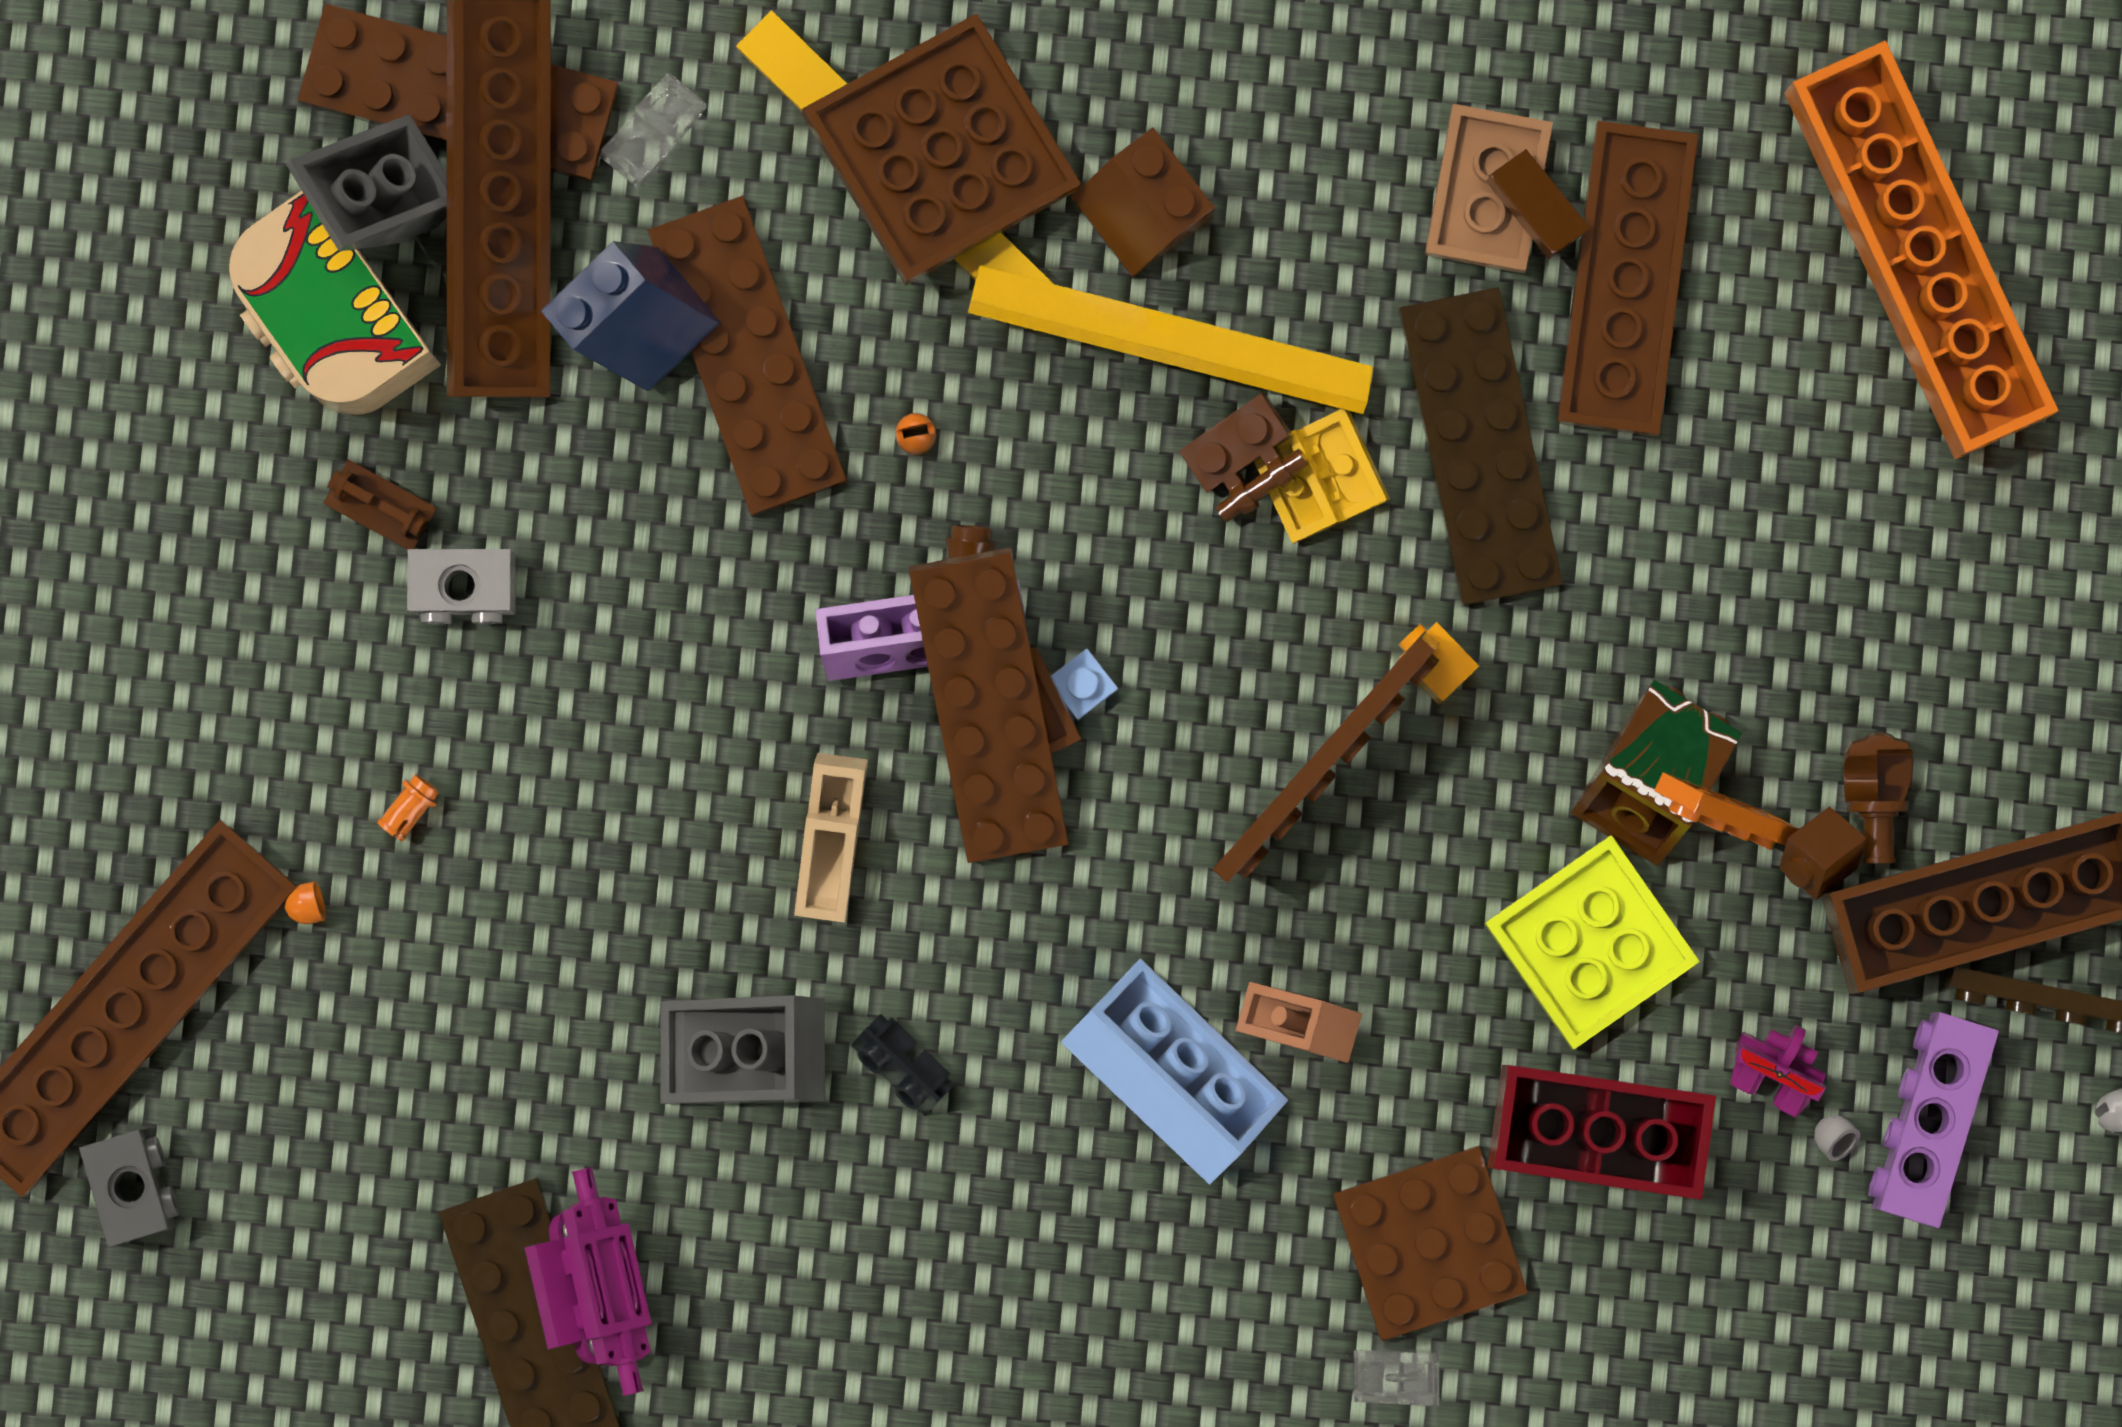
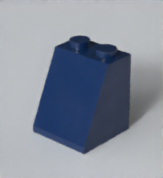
M617 241L610 243L541 310L574 351L646 391H651L721 324V321L659 247Z

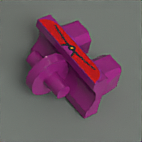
M1795 1025L1788 1037L1771 1029L1765 1042L1742 1032L1736 1043L1735 1064L1730 1084L1747 1094L1755 1095L1765 1076L1770 1077L1781 1083L1773 1098V1105L1779 1110L1797 1117L1808 1105L1811 1098L1819 1101L1825 1090L1823 1082L1826 1073L1811 1066L1816 1058L1817 1051L1802 1044L1806 1029Z

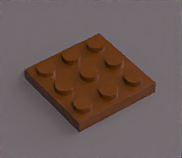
M1477 1145L1332 1193L1380 1341L1528 1293L1480 1146Z

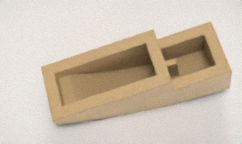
M817 753L813 767L809 808L805 823L794 916L844 923L846 921L868 759Z

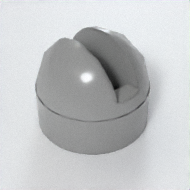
M2122 1088L2102 1096L2095 1107V1115L2099 1117L2098 1124L2103 1129L2112 1133L2122 1132Z
M1836 1115L1825 1117L1819 1121L1815 1127L1814 1140L1818 1148L1829 1160L1837 1161L1853 1151L1860 1140V1132L1849 1120Z

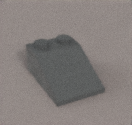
M410 114L290 159L286 164L339 252L401 243L438 228L447 217V174Z
M789 995L660 1001V1104L825 1101L824 998Z

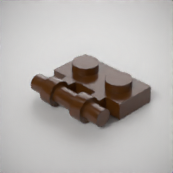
M1260 393L1179 450L1206 493H1212L1223 484L1228 488L1231 496L1216 506L1218 513L1227 523L1242 512L1248 515L1260 506L1259 500L1279 486L1282 489L1287 488L1297 480L1295 475L1310 465L1308 458L1301 449L1298 448L1284 458L1277 446L1292 437L1293 434L1265 393ZM1262 458L1268 470L1247 484L1240 472Z

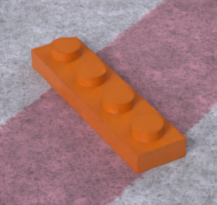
M1664 772L1654 790L1672 800L1668 808L1670 811L1696 823L1699 821L1720 832L1724 830L1742 840H1750L1769 850L1773 849L1776 842L1786 846L1788 837L1799 830L1794 825L1762 809Z

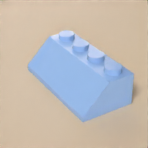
M1141 958L1061 1041L1073 1055L1209 1185L1244 1152L1288 1101L1277 1088Z

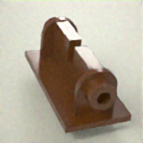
M349 459L346 461L341 472L336 470L327 486L331 490L323 502L326 506L407 550L415 549L437 510L433 505Z

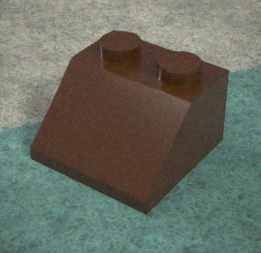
M1153 127L1111 158L1071 197L1132 278L1211 220L1215 211L1213 204Z

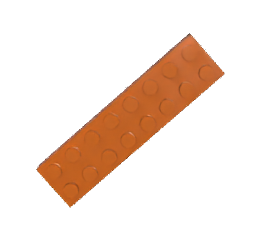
M1886 40L1793 81L1784 94L1954 459L1956 460L2023 430L2058 412L2059 410Z

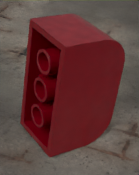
M1502 1065L1487 1167L1702 1200L1716 1095L1514 1065Z

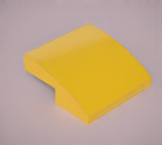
M1340 409L1299 430L1291 431L1293 436L1277 446L1284 458L1299 448L1310 462L1308 467L1295 475L1297 480L1285 489L1279 486L1269 493L1292 544L1391 500L1354 419L1348 410ZM1262 458L1255 462L1260 475L1268 470Z

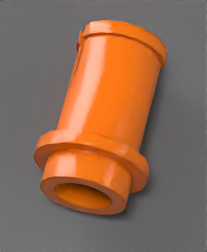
M417 774L410 781L405 779L402 782L405 788L382 818H379L377 821L381 828L391 836L395 834V838L401 842L406 839V835L429 806L432 808L436 807L437 802L435 798L440 793L432 784Z

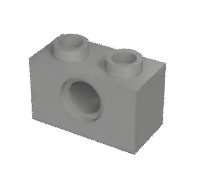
M408 549L407 611L413 615H421L422 624H451V615H472V623L474 624L503 623V615H515L516 554L511 549ZM460 574L471 575L475 583L472 595L462 601L453 600L449 594V585L452 579Z

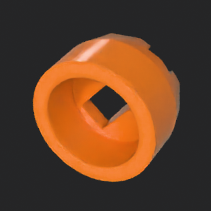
M911 413L904 416L896 426L895 436L897 444L904 452L910 455H921L928 452L936 440V429L931 419L920 413ZM927 426L929 434L915 435L904 439L902 431Z
M316 881L300 884L285 900V910L291 919L301 924H313L326 920L324 899Z

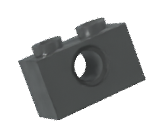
M140 1129L79 1148L108 1247L176 1228L173 1217L180 1215L179 1205L172 1186L164 1187L159 1167L165 1166V1157L157 1136L150 1138L148 1129ZM131 1171L139 1174L145 1185L142 1196L136 1201L126 1198L121 1190L122 1179Z

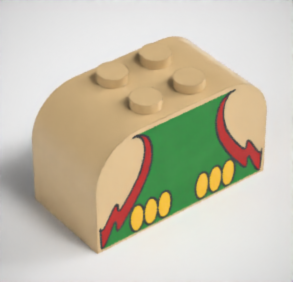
M302 190L251 225L237 240L231 253L229 272L233 288L247 308L240 316L257 340H260L265 347L270 344L274 346L276 352L269 357L287 382L289 381L294 388L302 385L321 404L332 411L345 415H361L373 412L384 406L441 366L359 249L339 252Z

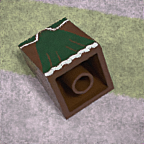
M1653 680L1634 706L1570 814L1607 836L1612 835L1616 842L1658 866L1693 824V821L1670 811L1668 808L1672 800L1654 791L1662 773H1667L1711 790L1742 732L1730 726L1722 716L1707 712L1690 702L1679 690L1670 686H1664L1658 681Z

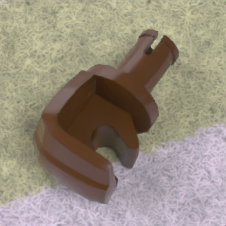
M1885 732L1870 733L1865 738L1851 741L1844 752L1845 802H1847V812H1857L1858 817H1863V835L1867 837L1863 863H1896V858H1894V817H1899V811H1909V801L1904 800L1911 784L1913 749L1910 741L1896 738L1892 734Z

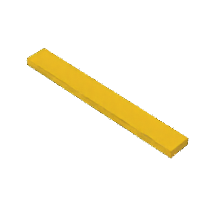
M772 10L736 45L737 50L801 112L802 108L847 84ZM1002 233L953 259L974 280H976L978 268L981 265L1053 284Z
M979 265L968 309L970 314L1363 414L1366 408L1373 366Z

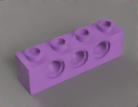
M1017 580V581H1018V586H1019V591H1020V596H1021V601H1022V607H1023L1024 617H1025L1024 604H1023V599H1022L1020 584H1019V580ZM914 595L815 609L820 655L828 681L928 667Z
M1931 1012L1929 1021L1921 1020L1913 1042V1048L1920 1050L1914 1070L1906 1069L1899 1087L1898 1097L1905 1099L1899 1119L1891 1118L1884 1137L1883 1146L1889 1148L1884 1168L1877 1167L1870 1182L1868 1196L1875 1198L1872 1205L1873 1209L1926 1226L1940 1228L1997 1040L1998 1030L1941 1012ZM1944 1054L1952 1057L1957 1066L1955 1078L1947 1084L1938 1081L1933 1071L1935 1061ZM1932 1103L1941 1111L1942 1122L1936 1131L1927 1133L1921 1128L1918 1116L1920 1110L1925 1105ZM1913 1153L1921 1154L1927 1163L1925 1176L1917 1182L1910 1181L1905 1176L1903 1170L1906 1158Z

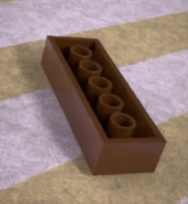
M2122 812L1824 894L1822 901L1849 994L1868 991L2122 920Z

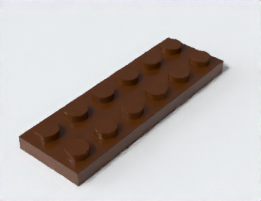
M325 3L297 100L303 105L377 125H382L410 114L425 138L447 143V36ZM551 64L550 171L593 182L618 93V82Z
M1597 121L1595 124L1583 220L1590 229L1581 235L1556 423L1654 437L1660 434L1698 134Z
M743 195L648 229L652 245L659 247L721 321V324L692 351V355L751 517L847 483Z
M1011 547L909 566V575L967 862L972 863L1068 845V836Z
M1426 631L1420 635L1212 869L1227 883L1236 873L1244 880L1269 853V850L1262 845L1268 837L1272 835L1276 840H1281L1303 815V812L1296 807L1306 796L1314 803L1336 778L1337 774L1330 769L1334 763L1341 758L1348 764L1371 738L1364 731L1374 719L1382 726L1406 699L1399 691L1408 680L1417 687L1440 660L1433 655V652L1440 645L1438 641Z

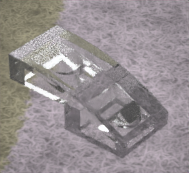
M668 72L636 106L634 115L601 149L600 157L639 189L686 135L704 112L707 104Z

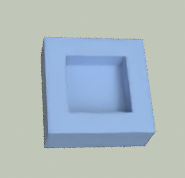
M1087 648L1052 675L1069 711L1077 721L1118 690L1117 686Z

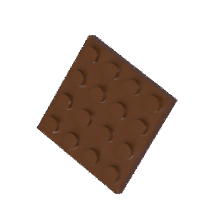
M977 13L802 108L801 115L905 286L1076 192L1081 186L1078 177Z

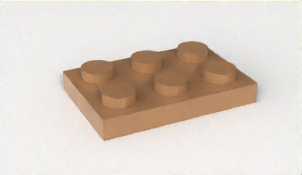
M1458 104L1452 105L1425 256L1525 273L1532 238L1486 180L1495 170L1525 149L1529 151L1544 170L1553 122Z

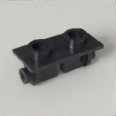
M880 1014L863 1030L851 1046L858 1052L859 1060L868 1070L875 1074H881L895 1087V1093L903 1104L913 1110L918 1109L926 1116L955 1085L948 1078L951 1073L926 1050L912 1062L906 1054L916 1045L917 1041L893 1017L887 1020Z

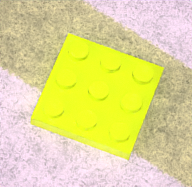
M1612 835L1484 923L1572 1050L1700 962Z

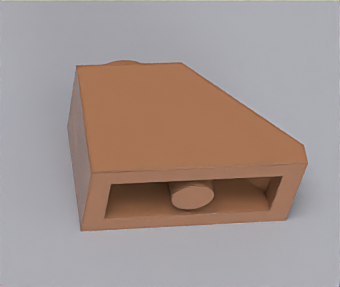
M1249 982L1235 1031L1348 1063L1362 1013L1325 1001Z

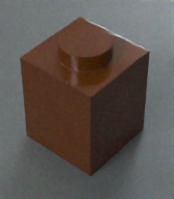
M1829 806L1788 837L1779 869L1785 873L1792 884L1804 889L1815 900H1818L1858 869L1867 837Z

